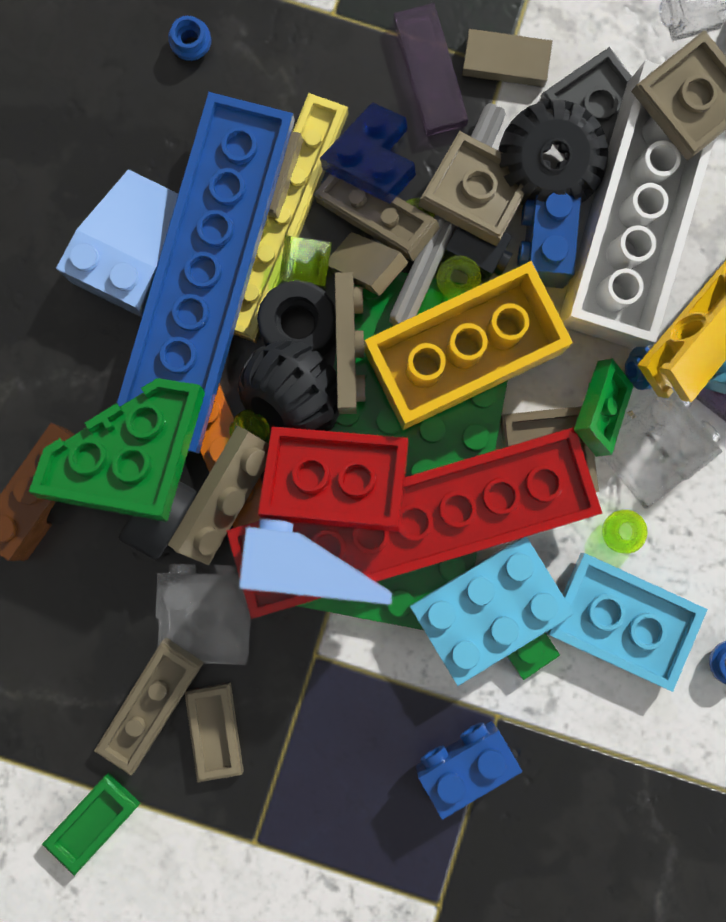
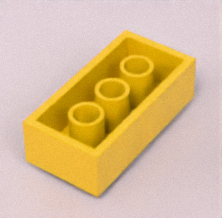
M532 261L364 340V352L402 430H405L562 355L573 342Z

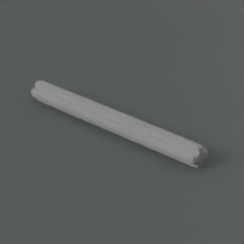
M493 103L485 105L471 137L492 147L504 121L505 110L502 107L495 106ZM437 215L434 218L437 220L440 229L415 258L390 314L389 323L393 326L417 315L456 228V225Z

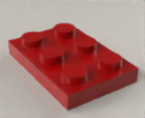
M272 426L258 511L260 518L399 532L408 454V438Z

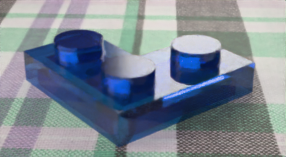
M372 102L320 157L322 169L390 204L416 176L414 162L390 151L408 131L406 117Z

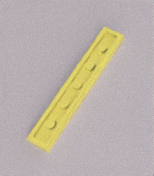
M308 93L293 130L294 132L301 133L304 140L290 180L286 199L279 218L267 216L233 335L257 343L260 335L257 322L260 303L267 293L282 281L314 201L313 194L320 186L347 119L348 107Z

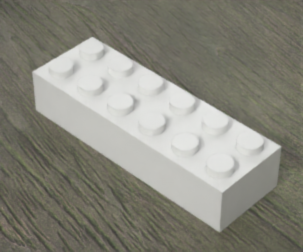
M647 60L643 62L627 82L608 147L606 172L593 198L576 256L574 276L569 281L559 314L567 329L631 349L647 347L657 341L714 143L713 140L687 161L632 94L633 88L660 66Z

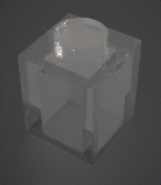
M662 0L659 8L662 24L668 27L672 41L699 35L703 30L706 32L719 30L726 21V0Z

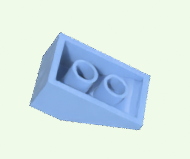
M127 170L77 228L56 269L72 284L142 317L178 193Z
M260 519L259 529L246 527L239 588L391 604L392 594L388 589L303 534L292 532V523Z

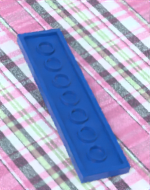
M208 92L117 400V404L122 406L143 393L141 388L156 378L201 385L205 395L188 450L197 454L200 453L295 122L293 113Z

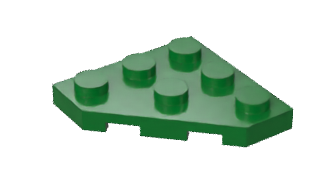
M156 378L141 388L143 393L122 406L116 403L85 422L86 428L65 441L59 438L46 446L42 451L29 492L36 498L167 522L205 391L201 385Z

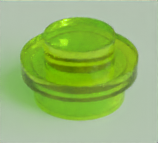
M245 409L235 416L234 421L229 427L230 436H232L238 425L269 444L270 427L262 415L255 414L250 409Z

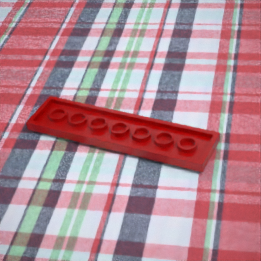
M575 427L405 477L399 532L300 522L290 523L293 524L292 532L303 534L377 582L603 513L578 435L574 431ZM260 521L226 530L240 578L246 527L259 529ZM243 588L251 619L323 598Z

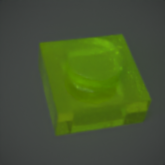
M285 235L279 279L285 281L300 280L325 286L331 242Z

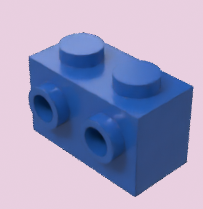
M552 193L546 202L537 200L538 195H536L534 200L528 199L522 207L521 225L526 226L525 241H521L519 244L517 267L532 261L544 287L564 289L575 272L581 197L574 200L573 196H569L567 193L566 195Z
M492 721L485 725L481 722L471 726L460 735V740L446 748L444 746L434 748L420 759L421 763L416 765L418 778L442 820L523 772L500 731Z

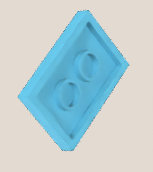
M527 537L514 541L410 605L411 610L457 686L574 615V612Z
M580 553L562 594L574 615L548 630L546 634L673 692L708 609L586 553Z

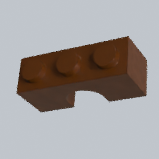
M52 422L0 494V556L7 561H27L52 526L47 521V517L57 501L36 498L29 492L43 449L59 438L65 441L75 435L70 430Z

